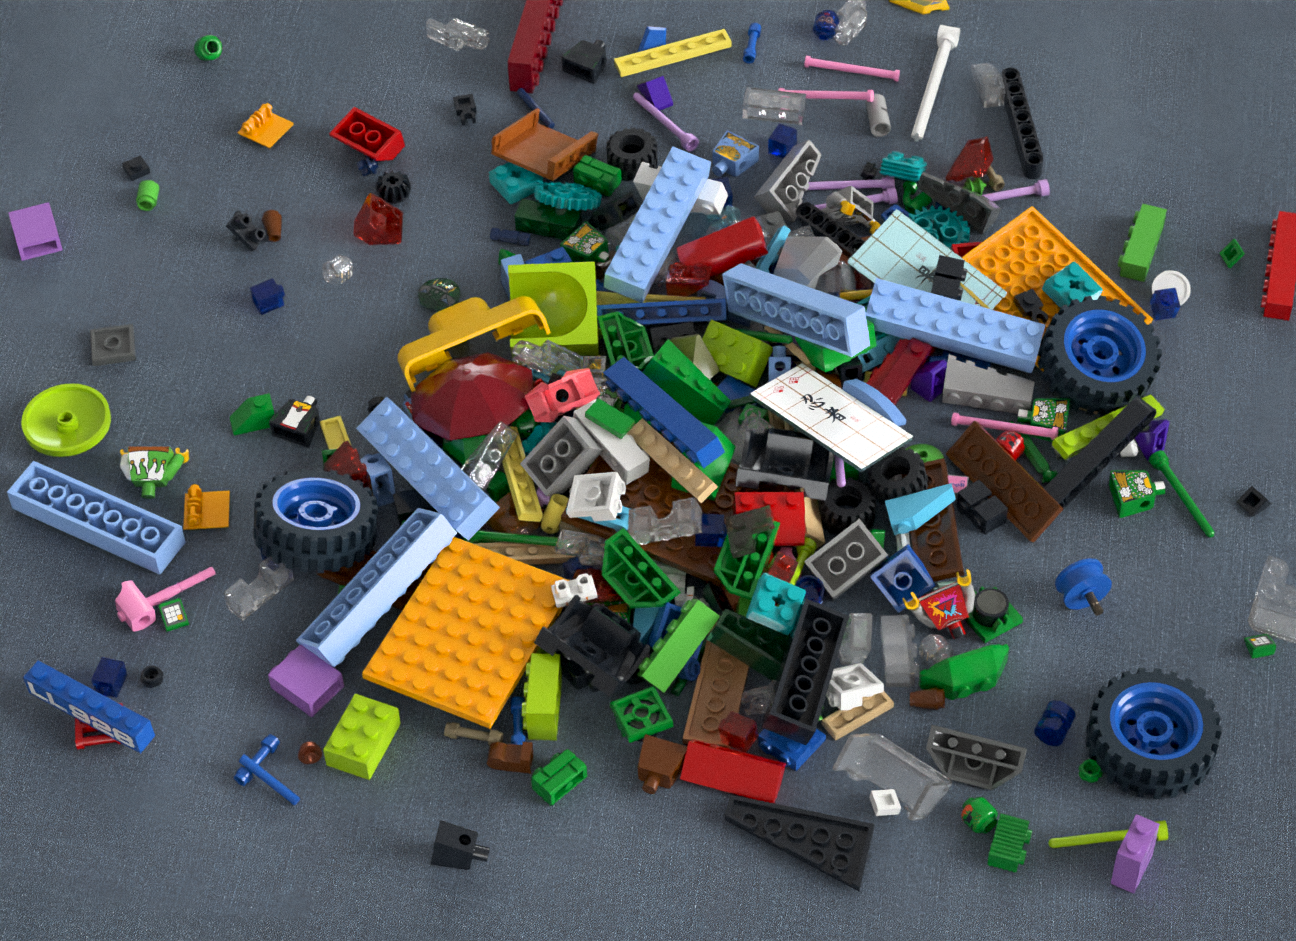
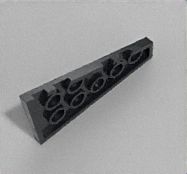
M730 795L725 812V821L860 892L875 824Z

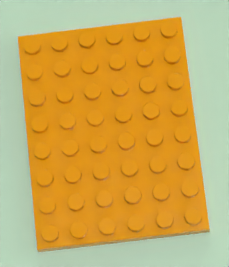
M1033 206L960 258L1006 293V296L993 309L995 311L1030 320L1031 317L1029 315L1023 317L1013 299L1015 295L1033 289L1044 305L1041 311L1048 315L1043 336L1055 313L1058 314L1060 307L1042 290L1043 285L1048 278L1073 261L1103 289L1101 296H1106L1107 301L1112 302L1114 298L1120 300V305L1127 307L1129 304L1133 306L1132 311L1137 315L1142 313L1146 317L1144 322L1147 325L1153 321L1151 316ZM960 284V287L981 307L989 309L970 290ZM1037 318L1039 323L1044 324L1041 319ZM1037 355V359H1036V363H1035V365H1036L1037 367H1038V361H1039V359H1040V357H1041V356H1038V355Z
M453 537L451 543L441 550L362 672L363 679L490 729L524 674L526 663L531 662V654L536 653L539 649V646L534 641L542 627L549 629L563 609V607H556L551 585H555V581L562 579L570 580Z

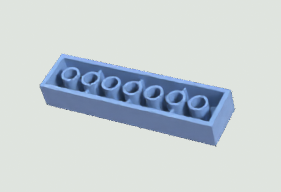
M675 147L671 148L605 273L604 288L640 303L644 302L709 177L711 161Z
M742 263L722 274L728 310L733 314L850 357L870 346L865 307Z
M878 278L875 280L866 311V320L874 323L875 331L911 340L913 337L933 347L1031 374L1036 363L1046 325Z
M387 396L356 428L438 513H441L449 524L468 541L500 508Z
M35 461L29 465L7 491L12 509L159 575L186 543L182 526Z
M417 508L296 639V642L332 667L342 663L345 655L360 643L361 638L367 631L374 628L376 621L391 609V605L396 599L405 594L407 587L421 576L422 571L428 564L435 561L437 554L451 543L452 538L457 532L441 513Z

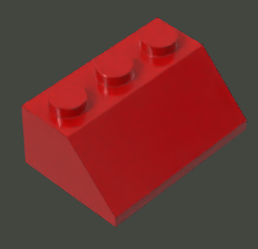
M353 107L329 133L334 139L376 161L393 160L405 147L400 130L356 107Z
M803 492L734 493L732 507L734 528L751 521L756 516L765 517L780 522L774 546H804L805 503Z

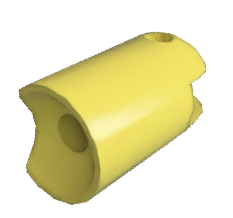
M553 494L542 516L541 528L544 532L555 534L559 531L561 515L567 507L569 500L566 496L561 494Z

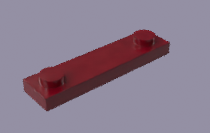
M912 337L878 388V391L896 405L932 351V346Z

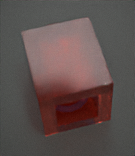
M733 711L721 720L718 727L721 742L744 753L749 750L759 736L756 721Z

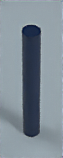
M523 88L518 89L517 95L532 111L536 108L540 109L539 119L546 127L554 128L555 123Z

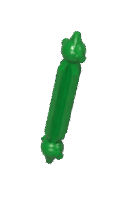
M1018 433L1024 440L1025 455L1037 472L1043 475L1042 483H1049L1056 477L1057 471L1050 470L1048 462L1028 434Z

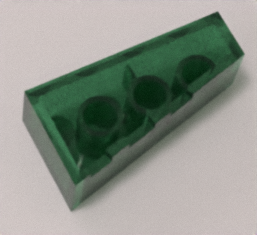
M725 609L706 639L775 682L790 633L789 635L782 634L767 626L756 624L753 620Z

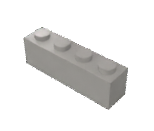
M810 140L793 146L754 198L766 212L779 211L783 219L795 222L797 217L796 208L803 202L801 199L804 192L808 190L810 185L808 182L810 177L814 175L822 154Z
M949 354L942 402L1018 414L1019 409H1031L1035 382L1009 373L1001 375L994 368L988 367L986 370L976 367L975 362L966 360L964 363L956 360V356Z

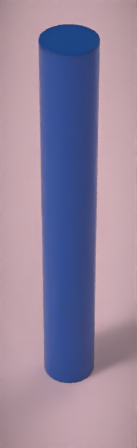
M244 754L239 759V763L291 804L296 805L299 802L300 797Z

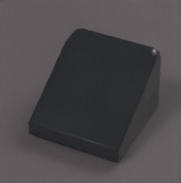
M1253 486L1237 501L1252 517L1271 505L1269 500Z

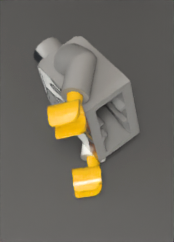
M852 186L828 195L826 208L821 210L843 226L863 223L870 228L869 232L872 235L882 227L879 222L873 219L874 202Z

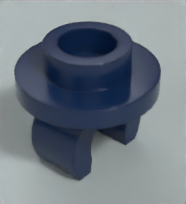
M367 155L365 156L366 160L357 162V167L361 170L363 176L369 175L371 171L373 174L377 173L376 169L379 168L377 161Z
M690 657L677 676L688 681L696 680L701 670L697 659Z

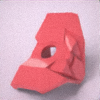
M584 368L566 371L562 379L551 384L541 382L525 395V399L528 402L535 422L554 423L558 416L595 400L600 395V392L590 369ZM560 389H565L569 394L568 400L565 402H559L556 399V392Z

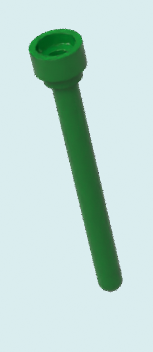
M732 328L762 341L790 344L793 341L790 335Z
M1163 450L1153 453L1149 458L1152 467L1164 474L1205 535L1209 538L1213 537L1215 534L1214 530L1168 466V456Z
M480 529L469 541L464 538V541L472 544L479 542V540L567 548H571L574 545V541L569 538L480 531Z

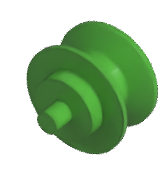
M978 176L975 177L974 181L966 178L963 188L982 195L986 183H983Z

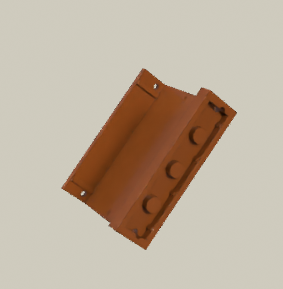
M536 108L493 136L491 141L492 155L552 181L580 163L584 155L590 156L596 152L598 133L593 131L577 140L539 124V108Z

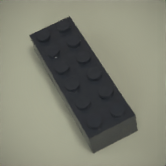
M809 599L804 600L794 629L791 631L761 726L762 728L807 745L817 728L848 623V615Z

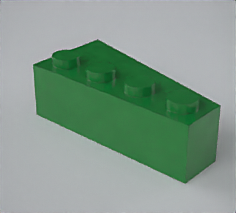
M669 339L642 372L691 415L703 423L714 426L731 403V400Z

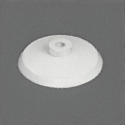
M1164 271L1154 279L1152 294L1155 300L1164 307H1179L1189 298L1190 284L1187 278L1180 272Z

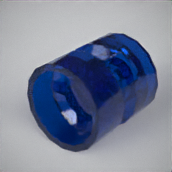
M813 575L800 577L796 581L795 586L806 590L804 600L809 599L822 605L824 597L822 581Z
M1050 701L1034 728L1036 737L1047 745L1060 746L1063 744L1068 730L1076 718L1075 711L1064 702Z

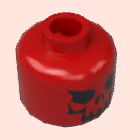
M1005 431L996 438V441L1015 460L1025 450L1024 440L1017 432Z

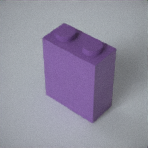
M49 202L8 212L22 261L62 251Z
M301 644L295 650L290 651L286 658L279 665L274 666L268 674L271 688L310 717H313L344 687L342 673Z
M1135 815L1116 855L1111 879L1112 885L1134 894L1153 855L1159 823L1140 815Z

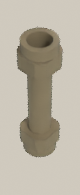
M983 149L976 150L973 153L974 161L977 165L982 166L989 177L991 188L995 191L1003 189L1005 186L1004 180L1001 175H996L989 164L987 153Z
M447 722L444 730V736L452 739H457L460 736L487 741L489 746L494 742H503L504 734L499 732V730L491 729L490 732L464 728L460 727V724L457 722Z

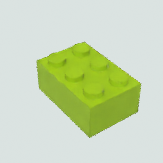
M712 319L702 338L720 372L751 386H757L772 354V346Z
M532 653L531 663H526V677L528 678L527 682L524 683V697L526 698L525 702L522 703L523 730H527L528 740L557 741L562 689L560 654L551 656L550 654Z
M355 693L323 749L326 765L370 780L401 724L398 708Z

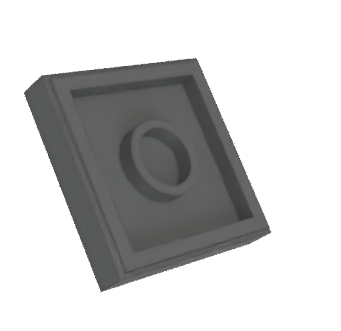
M133 324L90 330L93 366L136 360Z

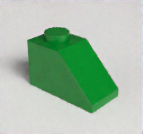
M270 393L247 398L230 416L234 436L270 428L269 421L275 415Z

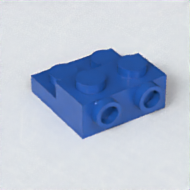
M816 728L814 735L807 745H803L764 729L758 735V746L764 753L771 754L779 762L786 763L785 767H790L797 771L826 740V735Z

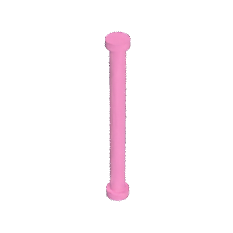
M807 55L804 63L806 68L812 66L894 79L895 82L899 81L900 70L890 71L819 60Z
M779 88L778 99H849L873 102L874 92L873 90H868L867 92L805 91Z
M953 413L951 419L952 426H957L958 424L970 426L973 421H976L983 428L1050 437L1051 440L1058 437V427L1050 429L960 416L959 413Z

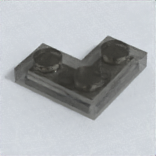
M770 505L725 517L733 558L755 553L753 534L775 528Z

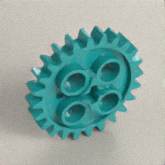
M543 182V184L539 183V185H536L534 197L539 202H545V205H552L551 207L568 210L575 209L577 211L582 209L586 211L587 209L593 210V208L597 209L600 207L602 195L597 190H592L591 187H584V185L576 183Z
M931 205L930 210L922 207V212L916 209L915 215L909 214L907 220L950 252L952 244L969 242L970 227H967L968 221H963V215L957 217V211L950 213L949 207L944 211L942 206L935 209Z

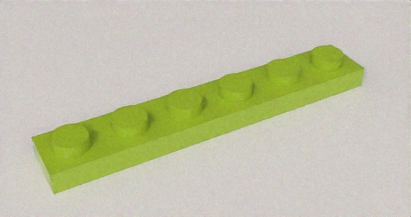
M1151 394L1142 398V400L1156 409L1157 412L1154 419L1163 414L1165 409ZM1126 406L1055 438L1051 445L1065 460L1078 455Z

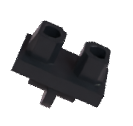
M239 210L233 214L232 219L226 225L233 233L232 239L235 242L240 240L251 252L256 250L266 235L262 228H256L252 224V218L247 213L242 214Z

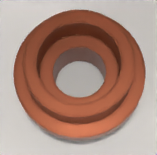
M315 742L303 743L298 751V758L304 764L316 763L322 757V750Z

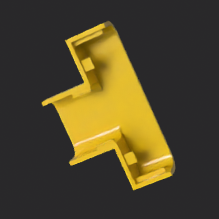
M473 297L433 314L428 322L430 335L403 346L398 353L397 359L411 392L416 391L413 385L417 382L414 377L415 375L426 370L427 372L434 370L438 365L443 364L448 359H452L449 352L444 351L447 348L492 329H495L492 334L496 342H498V339L511 334H519L523 332V329L537 324L540 330L544 329L546 334H550L551 331L545 316L530 297H517L491 309L483 299Z

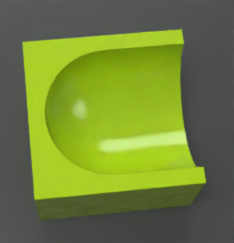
M595 262L508 265L510 300L521 296L532 298L545 316L551 331L550 334H546L544 329L540 330L537 324L523 329V332L519 334H511L510 349L512 361L517 364L595 361L594 358L599 356Z

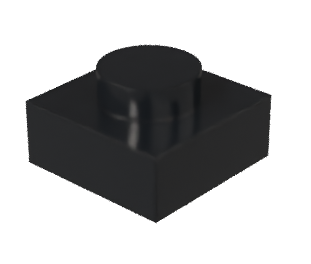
M141 156L122 163L124 171L132 181L150 174V169Z

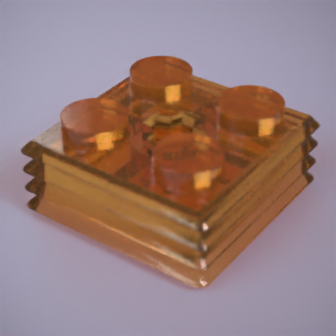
M510 491L496 502L500 508L486 522L495 531L500 533L529 535L541 525L542 519L540 522L519 520Z

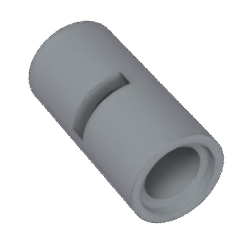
M874 94L873 102H867L866 100L865 104L871 133L876 137H882L891 131L884 96Z

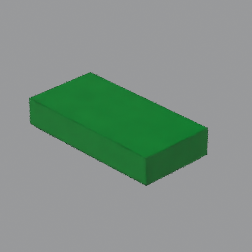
M599 398L585 412L587 419L620 439L635 425L634 419Z

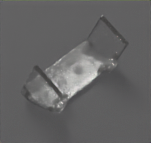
M876 733L850 735L832 767L835 771L846 770L847 776L855 781L868 779L883 790L894 789L897 798L905 803L904 808L907 810L906 814L911 821L925 819L952 785V781L887 738Z

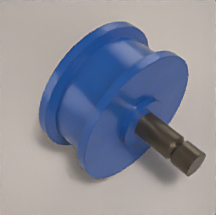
M1092 558L1074 562L1062 570L1055 580V587L1059 593L1064 594L1063 601L1066 607L1078 610L1090 606L1096 616L1103 613L1099 601L1109 593L1112 582L1107 575L1103 574L1101 562Z

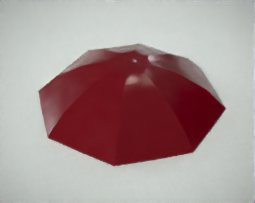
M489 352L448 359L415 387L416 391L411 392L412 420L420 428L449 441L501 432L529 408L525 395L534 388L532 370Z

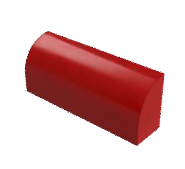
M754 216L676 248L684 274L691 285L702 281L704 277L710 278L732 269L740 263L744 264L748 260L751 261L768 254L761 226Z
M692 739L688 742L680 780L755 800L774 803L780 790L786 763Z

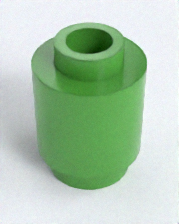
M152 180L140 182L136 203L141 210L150 211L156 206L159 194V185Z

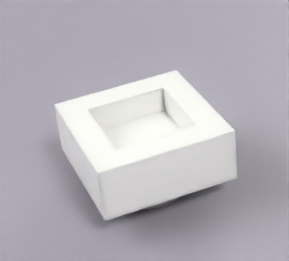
M894 789L871 791L869 798L876 816L900 813L901 806Z

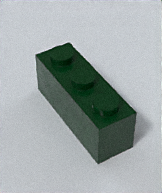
M522 199L514 216L515 229L525 233L565 240L582 225V212L575 209L555 208L542 202Z

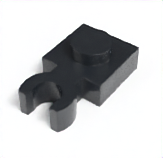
M473 94L453 97L457 116L461 117V124L465 125L466 119H472L473 124L476 123L475 113L477 111Z
M1033 289L1014 296L1013 302L1023 317L1029 315L1031 321L1039 323L1037 320L1039 318L1044 324L1047 323L1048 315L1041 311L1044 305Z

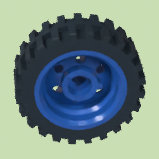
M1085 296L1082 302L1075 299L1071 301L1069 307L1067 305L1062 306L1058 314L1055 313L1041 340L1038 356L1041 357L1038 361L1039 369H1044L1041 375L1043 381L1050 382L1048 389L1052 393L1057 392L1060 395L1059 399H1070V403L1073 404L1072 409L1078 411L1080 407L1086 409V414L1093 415L1094 411H1098L1101 416H1105L1110 411H1116L1128 405L1136 397L1142 399L1153 383L1161 366V361L1159 360L1162 356V349L1157 348L1160 339L1159 336H1153L1152 333L1155 329L1151 323L1147 325L1144 322L1146 317L1142 313L1137 315L1132 311L1133 306L1129 304L1127 307L1120 305V300L1115 298L1112 302L1107 301L1106 296H1099L1097 300H1092V296Z
M302 468L299 472L287 471L282 477L276 475L272 477V482L266 481L263 484V488L259 489L256 494L253 524L255 544L258 549L262 548V554L265 557L271 556L272 562L286 564L285 568L291 570L295 567L301 569V572L308 573V570H317V573H324V570L330 569L332 572L339 571L340 567L343 566L350 568L353 566L354 561L358 563L363 561L365 554L369 555L372 551V546L375 545L378 515L376 497L372 496V491L369 487L363 488V482L360 480L353 481L351 479L352 476L348 474L339 475L337 474L338 471L335 470L325 472L322 471V468H315V471H307V468Z
M1138 668L1136 674H1131L1128 670L1122 672L1121 679L1119 680L1115 676L1111 678L1108 687L1102 686L1098 697L1094 698L1086 729L1087 736L1085 741L1086 747H1090L1089 758L1097 760V764L1101 768L1100 772L1102 771L1107 774L1106 780L1110 784L1114 782L1121 785L1120 790L1126 793L1129 789L1136 791V796L1144 798V794H1152L1153 799H1161L1162 794H1168L1169 798L1177 797L1180 790H1183L1185 794L1192 791L1194 783L1199 786L1204 781L1205 774L1209 775L1222 734V726L1219 725L1221 720L1220 713L1213 712L1215 703L1212 699L1206 700V691L1202 687L1198 689L1193 687L1191 679L1186 678L1184 681L1177 678L1178 673L1171 671L1170 675L1161 673L1162 669L1154 668L1153 672H1146L1145 668ZM1173 723L1176 724L1178 728H1173Z

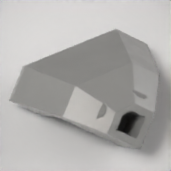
M789 236L786 238L773 275L815 289L819 276L838 265L842 250L828 237Z

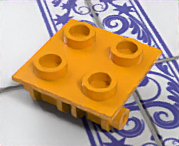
M266 103L262 104L261 108L255 111L242 124L238 134L267 148H271L294 123L273 114L271 111L272 106Z
M191 485L188 493H185L183 530L229 527L230 490L202 492L198 485Z

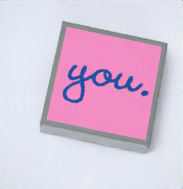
M948 475L949 484L952 483L955 498H957L960 490L968 486L969 476Z

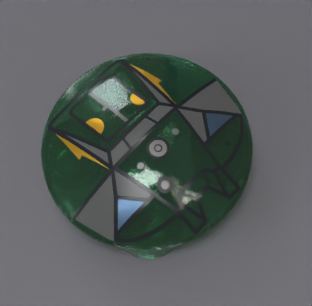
M447 278L431 279L425 282L418 292L420 304L437 312L455 305L461 296L459 286Z

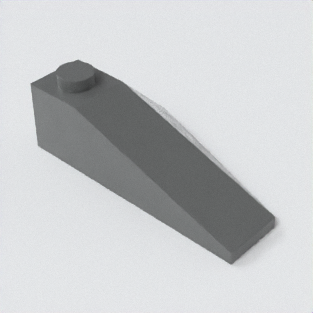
M925 172L921 174L917 184L920 190L939 204L943 205L946 209L949 207L951 213L957 211V217L963 215V221H968V225L981 235L997 220L1001 210L995 202L985 196Z

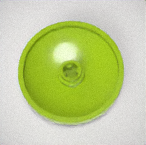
M61 384L42 391L28 403L22 415L21 425L25 439L35 450L49 456L66 457L83 453L97 445L109 430L111 413L107 400L96 389L82 384Z

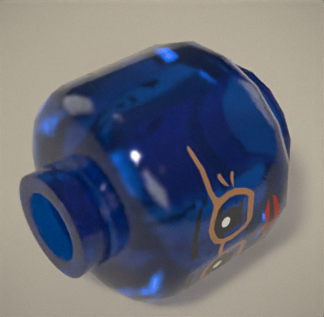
M831 10L819 12L815 17L813 25L814 34L821 40L834 38L837 35L840 24L839 17Z

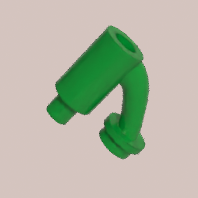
M905 181L903 183V203L905 210L910 214L915 215L916 209L921 212L922 207L926 208L932 202V198L923 191L911 200V195H914L918 189L917 184L913 181Z

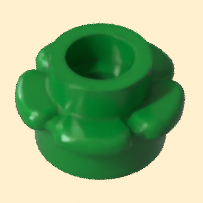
M1085 760L1078 768L1080 771L1078 773L1079 777L1083 781L1086 780L1089 783H1094L1102 776L1101 768L1095 760Z

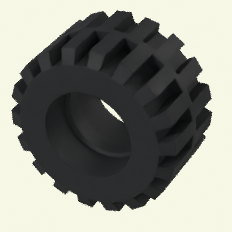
M632 127L631 129L624 128L623 131H616L615 135H611L609 137L610 140H607V164L621 169V178H624L625 181L634 180L642 162L649 163L650 168L656 169L658 164L657 142L650 132H644V129L641 128L639 130Z
M905 447L894 448L869 465L868 475L871 488L875 492L874 496L882 505L885 504L886 500L924 491L928 488V478L924 462L918 453L914 454V450L910 448L908 450H905ZM895 475H907L905 478L898 481L889 480Z
M848 477V479H845L846 485L844 487H838L837 481L833 479L830 481L826 500H819L822 527L824 529L828 528L830 534L836 533V536L858 519L862 521L867 529L872 527L875 519L876 496H874L875 492L873 489H870V485L867 483L863 484L861 479L854 480L853 477ZM848 505L853 506L855 508L843 509L840 508V506Z

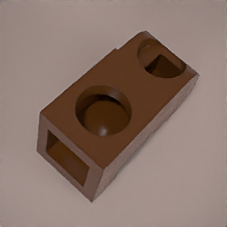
M502 742L491 743L488 751L487 765L495 770L531 774L534 757L533 743L523 742L522 745H507Z

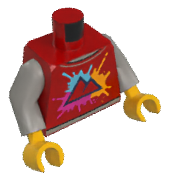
M966 570V577H960L959 572H957L956 582L918 599L915 593L911 592L913 600L907 602L904 597L902 600L906 608L910 609L920 622L932 629L937 628L941 630L948 627L952 638H958L966 634L961 620L968 618L969 613L974 608L975 591L971 582L970 571Z

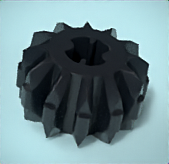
M392 170L391 173L384 172L383 176L378 177L376 191L380 200H385L386 204L391 201L395 204L396 201L403 202L404 198H409L411 183L407 174H402L401 171L394 173Z

